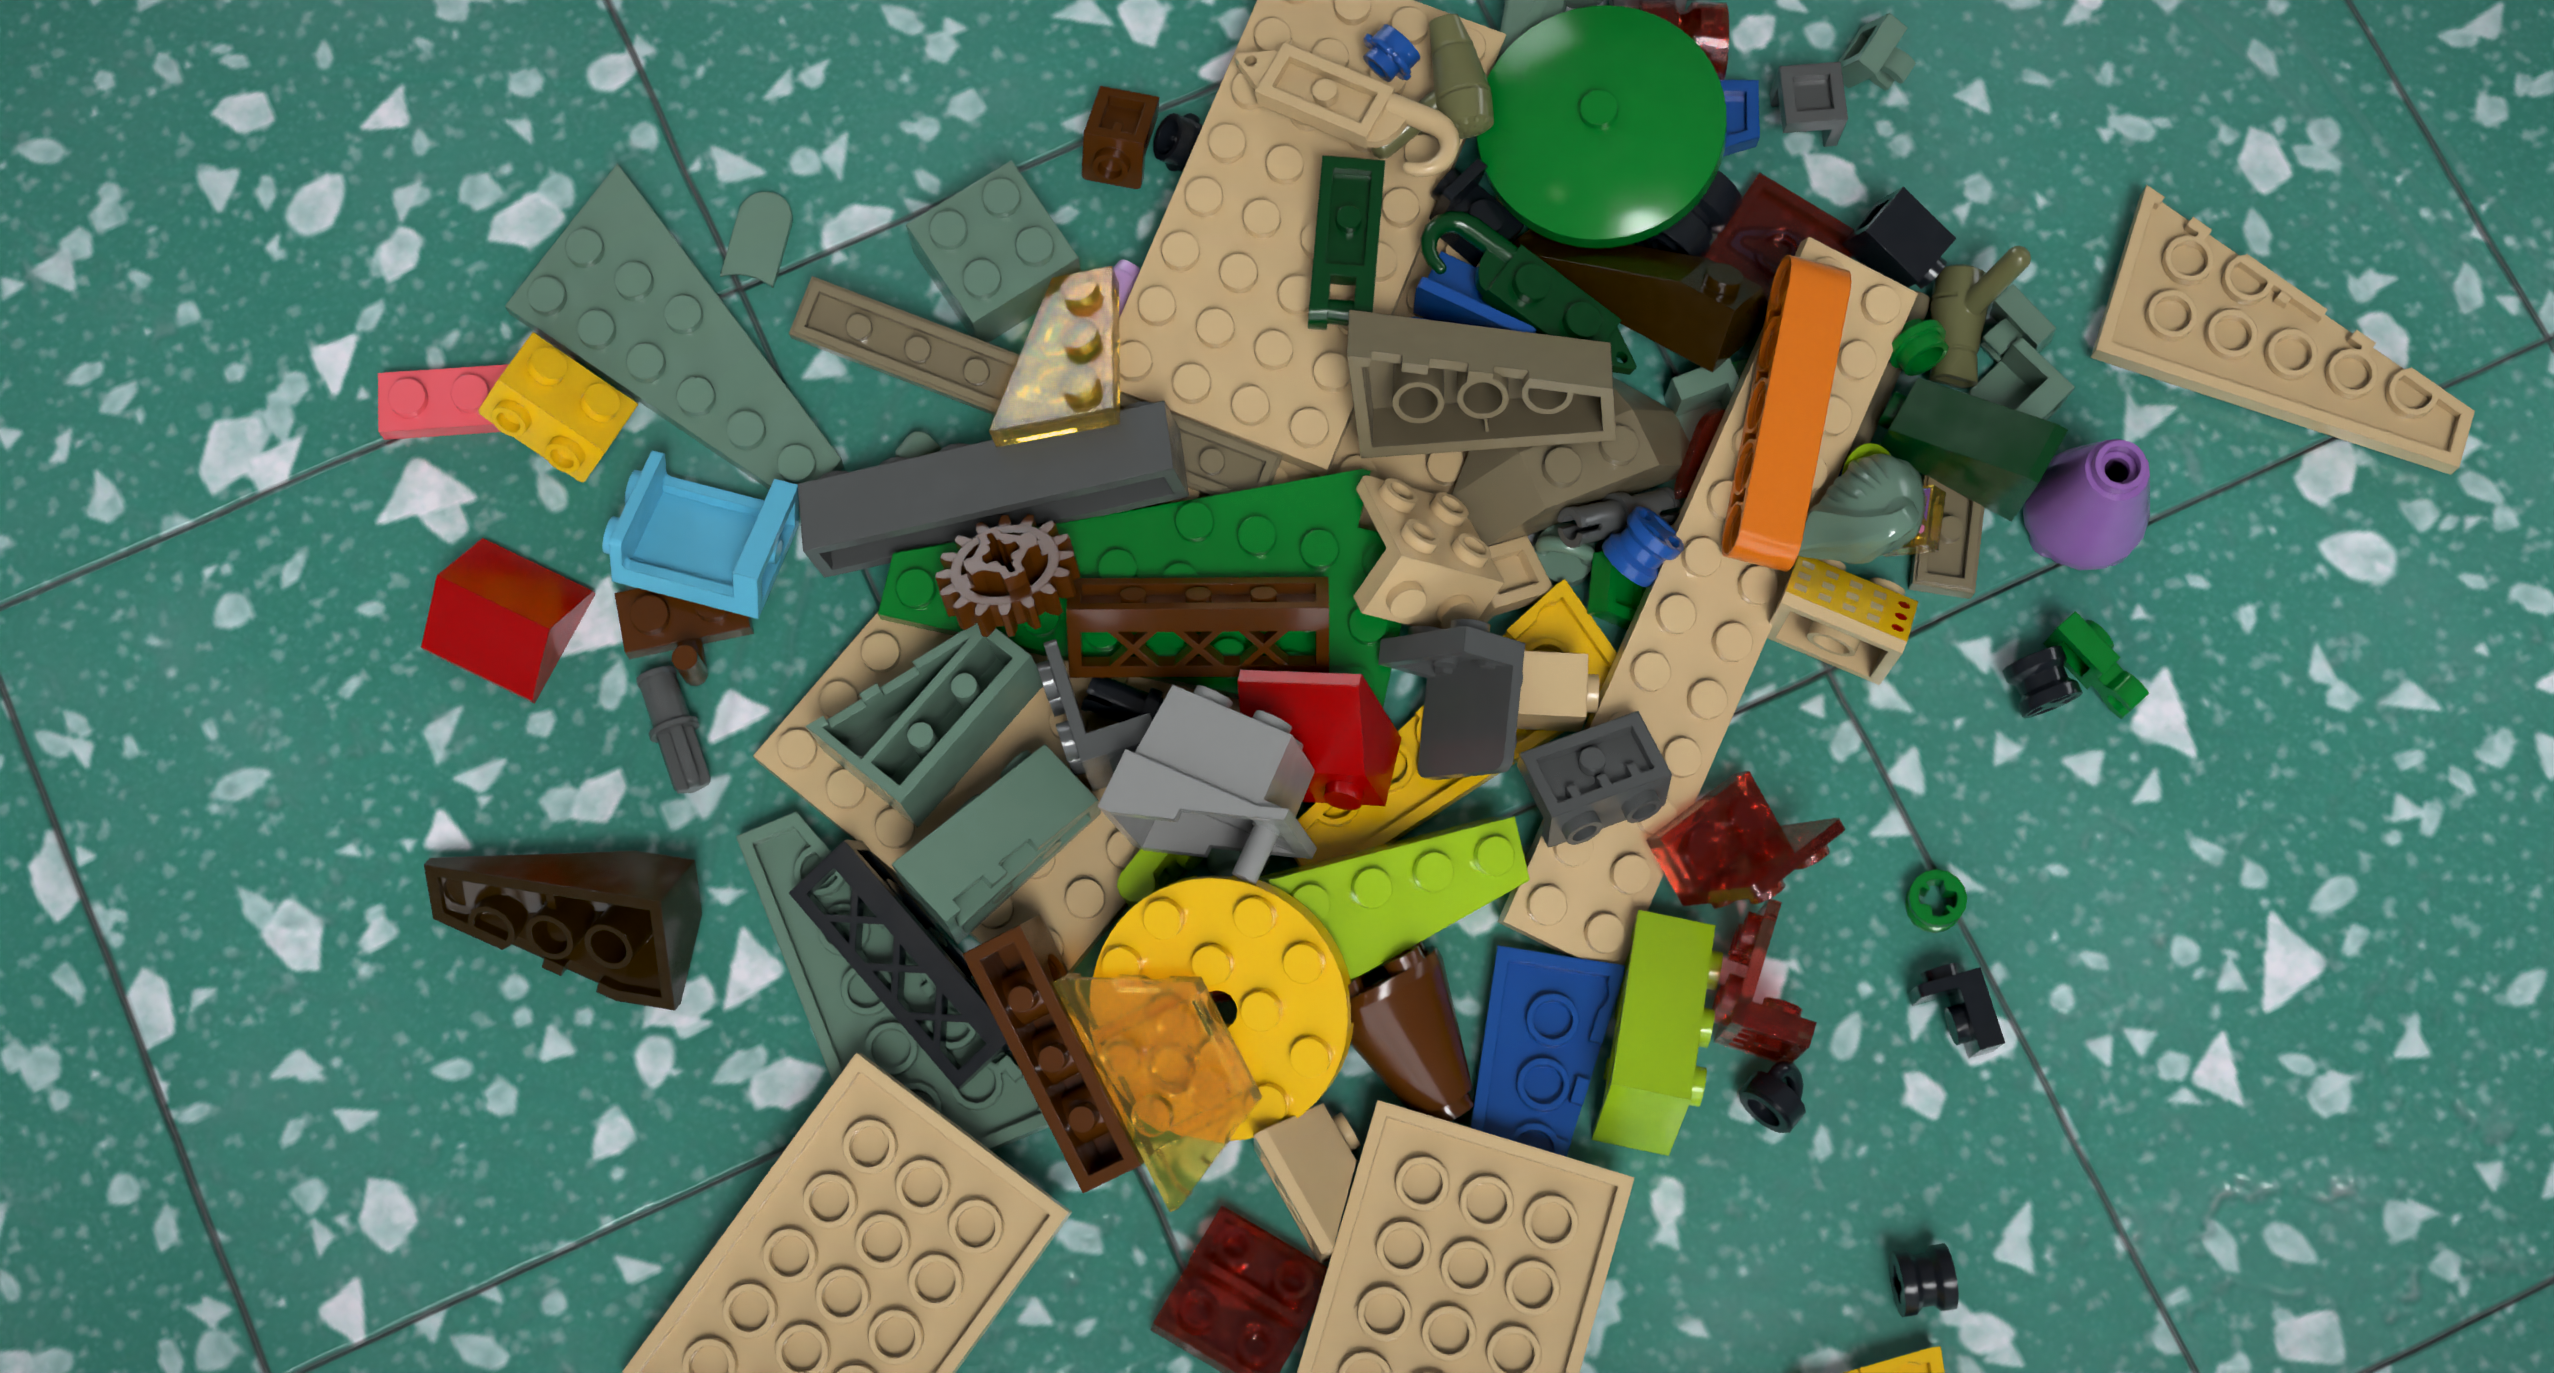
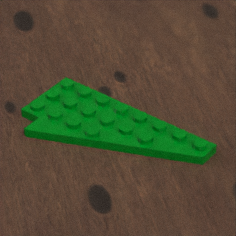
M1365 469L1352 470L1056 524L1059 535L1068 534L1080 570V578L1328 577L1329 673L1362 674L1381 706H1384L1392 668L1378 665L1381 639L1400 636L1402 623L1362 614L1353 597L1386 550V546L1378 532L1359 528L1364 504L1356 490V486L1363 476H1370L1371 471ZM955 542L893 553L878 610V616L881 620L953 636L963 631L959 626L957 617H949L947 615L935 578V573L944 570L940 560L942 553H958ZM1059 598L1063 610L1059 616L1047 612L1039 615L1041 627L1036 630L1025 622L1018 624L1015 636L1008 637L1004 626L996 627V629L1023 650L1038 655L1047 656L1043 642L1056 639L1063 660L1069 661L1066 617L1067 598ZM1239 631L1222 632L1209 643L1223 656H1240L1253 645ZM1288 631L1274 644L1288 656L1316 655V631ZM1082 632L1083 657H1111L1123 646L1108 632ZM1157 632L1144 643L1158 656H1176L1188 645L1174 632ZM1142 677L1191 689L1201 685L1215 690L1224 696L1239 699L1238 677Z

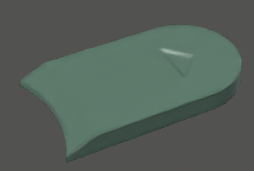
M758 192L749 196L742 203L738 211L720 277L727 275L749 276L765 282L772 288L774 287L793 223L790 206L783 197L773 192Z

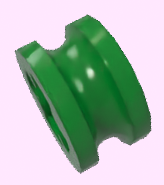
M1938 869L1925 871L1916 877L1906 893L1905 899L1907 916L1912 923L1921 930L1931 933L1944 932L1953 927L1963 914L1967 904L1966 890L1958 877L1948 871ZM1929 886L1939 887L1941 897L1952 899L1953 907L1947 905L1942 912V916L1933 915L1931 905L1920 904L1919 894L1925 897L1930 890Z

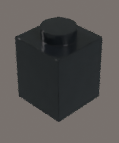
M1902 187L1878 200L1841 244L1861 264L1908 288L1916 284L1922 289L1932 282L1946 266L1947 261L1941 256L1956 240V237L1905 187Z

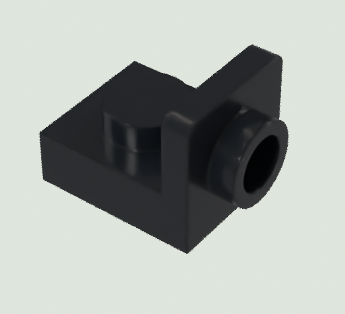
M1478 158L1463 173H1460L1456 168L1449 171L1431 194V197L1437 203L1429 219L1432 220L1436 215L1447 211L1466 212L1482 220L1512 243L1520 234L1524 224L1518 221L1501 203L1478 185L1488 166ZM1448 233L1440 237L1470 264L1477 267L1483 255L1480 250L1458 234Z
M1956 962L1921 973L1923 983L1917 985L1908 993L1911 1005L1916 1006L1948 997L1951 1006L1946 1007L1944 1011L1946 1024L1953 1042L1956 1045L1964 1044L1968 1059L1993 1052L2005 1044L1981 967L1961 972L1959 963Z

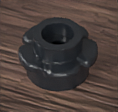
M1173 113L1168 115L1159 125L1154 138L1153 151L1155 157L1165 162L1166 167L1170 171L1175 172L1178 170L1183 172L1203 126L1200 124L1199 117L1192 113L1184 116Z

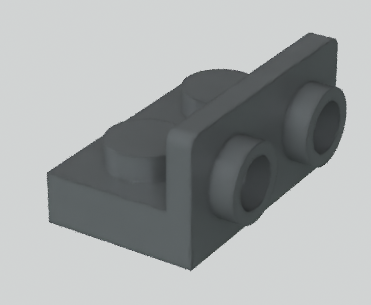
M1639 711L1519 753L1517 764L1544 818L1542 837L1547 847H1553L1564 842L1571 845L1580 844L1595 837L1605 827L1625 820L1629 823H1638L1652 817L1665 805L1672 773Z

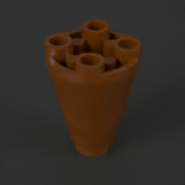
M1421 941L1384 962L1383 966L1352 980L1348 985L1351 1002V1022H1354L1351 1047L1407 1109L1449 1122L1469 1111L1474 1106L1468 1093L1472 1088V1083L1443 958L1438 948L1435 946L1425 948Z

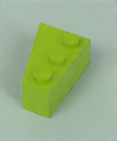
M1638 910L1632 928V946L1624 963L1625 971L1617 998L1614 1015L1616 1023L1610 1059H1606L1603 1080H1607L1604 1100L1598 1118L1595 1120L1592 1135L1593 1141L1669 1156L1689 1105L1700 1107L1705 1089L1707 1068L1696 1066L1698 1048H1708L1715 1019V1009L1704 1007L1707 989L1716 990L1723 961V952L1712 950L1716 925Z

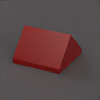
M482 538L437 574L421 648L535 704L593 600L595 593L593 590Z

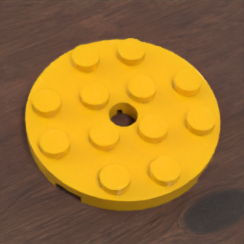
M1196 875L1183 878L1160 888L1142 899L1119 920L1110 932L1096 962L1092 979L1091 1016L1093 1029L1102 1057L1116 1082L1136 1105L1162 1124L1179 1132L1209 1140L1235 1141L1254 1138L1256 1133L1292 1116L1299 1118L1325 1094L1340 1072L1348 1054L1354 1022H1351V1002L1348 988L1351 980L1348 969L1337 944L1322 922L1300 901L1282 889L1258 880L1255 885L1234 875L1232 877H1197ZM1223 991L1232 997L1237 1007V1016L1233 1023L1223 1024L1218 1021L1212 1022L1209 1020L1210 1014L1206 1006L1208 992Z

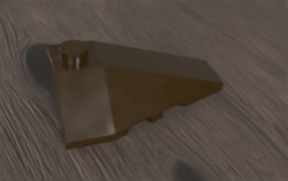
M1531 229L1512 242L1518 248L1522 244L1622 319L1620 324L1712 373L1761 331L1765 322L1768 303L1763 287L1743 277L1738 269L1725 263H1716L1708 258L1631 244L1613 248L1576 247L1548 239Z
M641 851L437 857L429 858L424 864L434 920L501 950L512 944L544 959L542 968L559 976H562L568 969L598 983L596 992L615 1001L668 1010H676L681 1004L702 916L694 859Z

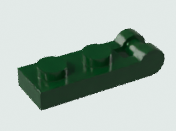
M1322 156L1308 329L1327 330V324L1349 326V310L1373 313L1385 160ZM1331 284L1356 286L1355 300L1329 299Z

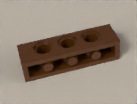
M1040 914L963 953L962 955L1082 1193L1090 1191L1141 1166L1158 1148L1136 1104L1116 1082L1103 1059L1095 1037L1092 1017Z

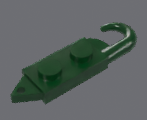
M1447 211L1436 215L1425 225L1420 238L1421 253L1427 265L1437 274H1444L1447 270L1446 265L1437 252L1439 238L1448 233L1458 234L1483 253L1477 264L1474 278L1476 289L1482 295L1481 299L1492 308L1533 326L1537 334L1611 343L1612 371L1614 373L1630 375L1637 368L1617 327L1622 319L1522 244L1519 248L1482 220L1462 211ZM1616 357L1620 358L1623 363L1618 362Z

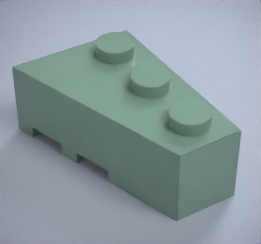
M976 623L974 626L961 631L912 661L915 665L913 668L885 685L879 687L876 683L859 693L862 699L827 720L822 716L805 727L826 754L918 828L1043 687L1037 665L1032 656L996 628L988 637H983L978 623Z
M1046 744L1033 754L1029 750H1025L1017 755L1003 769L1000 774L1001 779L983 793L976 794L966 801L950 819L892 863L904 888L957 945L1101 814V810L1097 807L1099 804L1098 799Z

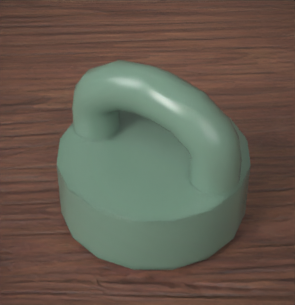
M1558 523L1549 526L1539 535L1534 545V550L1553 587L1566 579L1571 588L1578 586L1590 576L1592 571L1593 553L1596 552L1594 542L1570 548L1563 543L1559 536L1557 528L1574 525L1572 523Z

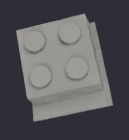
M1172 685L1135 753L1125 749L1097 807L1133 846L1144 851L1204 858L1208 857L1212 848L1241 851L1232 874L1255 885L1270 855L1312 859L1317 847L1296 819V815L1315 769L1302 751L1304 745L1290 734L1292 726L1264 711L1256 710L1253 718L1230 709L1233 702L1229 698L1205 686L1197 685L1192 693Z

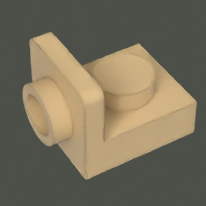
M1527 535L1488 547L1491 551V559L1504 584L1478 620L1488 622L1496 615L1535 604L1553 588Z

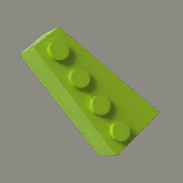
M1515 816L1488 817L1267 874L1260 876L1258 880L1267 882L1290 894L1306 906L1322 922L1337 944L1352 981L1528 882L1530 878Z

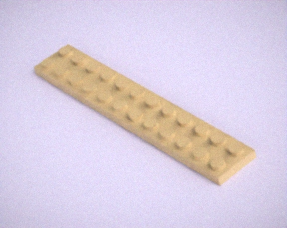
M1807 237L1800 242L1795 256L1849 270L1852 283L1808 512L1814 505L1820 503L1828 488L1834 484L1835 479L1838 477L1893 352L1892 342L1901 334L1918 295L1917 292L1811 237ZM1763 328L1673 527L1676 531V536L1684 544V550L1676 559L1665 560L1659 567L1656 580L1650 587H1646L1600 690L1597 713H1590L1583 729L1586 730L1639 711L1672 773L1666 803L1655 815L1644 821L1629 823L1625 820L1603 828L1592 839L1576 845L1564 842L1553 847H1547L1542 837L1543 818L1525 858L1530 880L1510 892L1497 921L1569 957L1624 965L1632 946L1631 934L1638 910L1648 911L1773 626L1769 622L1792 570L1791 568L1788 572L1724 557L1722 554L1723 530Z

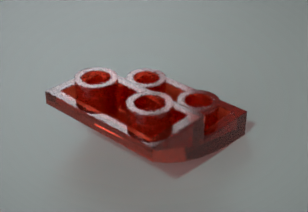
M1222 1205L1190 1257L1186 1269L1154 1320L1151 1331L1221 1373H1280L1316 1310L1328 1267Z

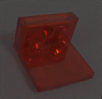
M1744 771L1731 775L1646 839L1683 906L1711 903L1712 907L1717 909L1737 900L1748 899L1750 904L1754 905L1776 896L1786 886L1783 878L1795 869L1807 868L1826 857L1830 852L1827 844L1844 832L1845 827L1839 817L1780 826L1750 771Z
M1768 898L1757 913L1747 912L1743 924L1739 923L1734 933L1727 960L1738 964L1735 974L1729 973L1725 985L1720 984L1711 1008L1715 1009L1714 1023L1719 1024L1714 1042L1775 1063L1780 1061L1794 1062L1809 1049L1817 1022L1802 1018V1009L1784 1000L1766 997L1763 999L1762 1004L1752 1001L1782 903Z

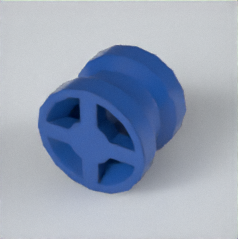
M1637 506L1627 516V527L1621 533L1611 534L1604 541L1602 549L1610 563L1626 578L1639 586L1650 587L1656 580L1662 563L1665 560L1676 559L1684 550V544L1676 536V531L1664 519L1648 508Z

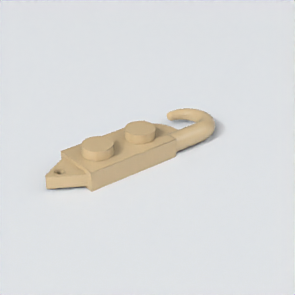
M1285 42L1280 50L1235 54L1236 65L1255 90L1258 105L1368 150L1369 147L1379 148L1388 145L1400 136L1407 125L1434 136L1440 145L1436 156L1422 163L1405 162L1402 168L1406 174L1417 177L1434 176L1445 171L1457 157L1460 149L1459 132L1452 120L1439 110L1395 93V88Z

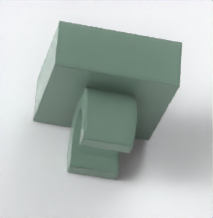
M1891 13L1862 26L1838 61L1841 62L1843 84L1851 88L1870 79L1875 85L1886 91L1895 80L1900 84L1903 83L1916 64L1906 52L1896 48L1907 27Z
M2012 284L1994 300L1990 315L1998 324L1983 337L1984 342L1980 346L1998 364L2010 345L2019 337L2027 341L2039 353L2052 341L2056 327Z

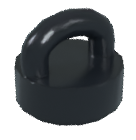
M1780 1061L1773 1065L1767 1073L1754 1071L1739 1090L1740 1102L1745 1110L1768 1129L1778 1133H1790L1806 1113L1805 1105L1801 1100L1804 1084L1800 1070L1793 1062ZM1784 1078H1786L1787 1085L1782 1081Z

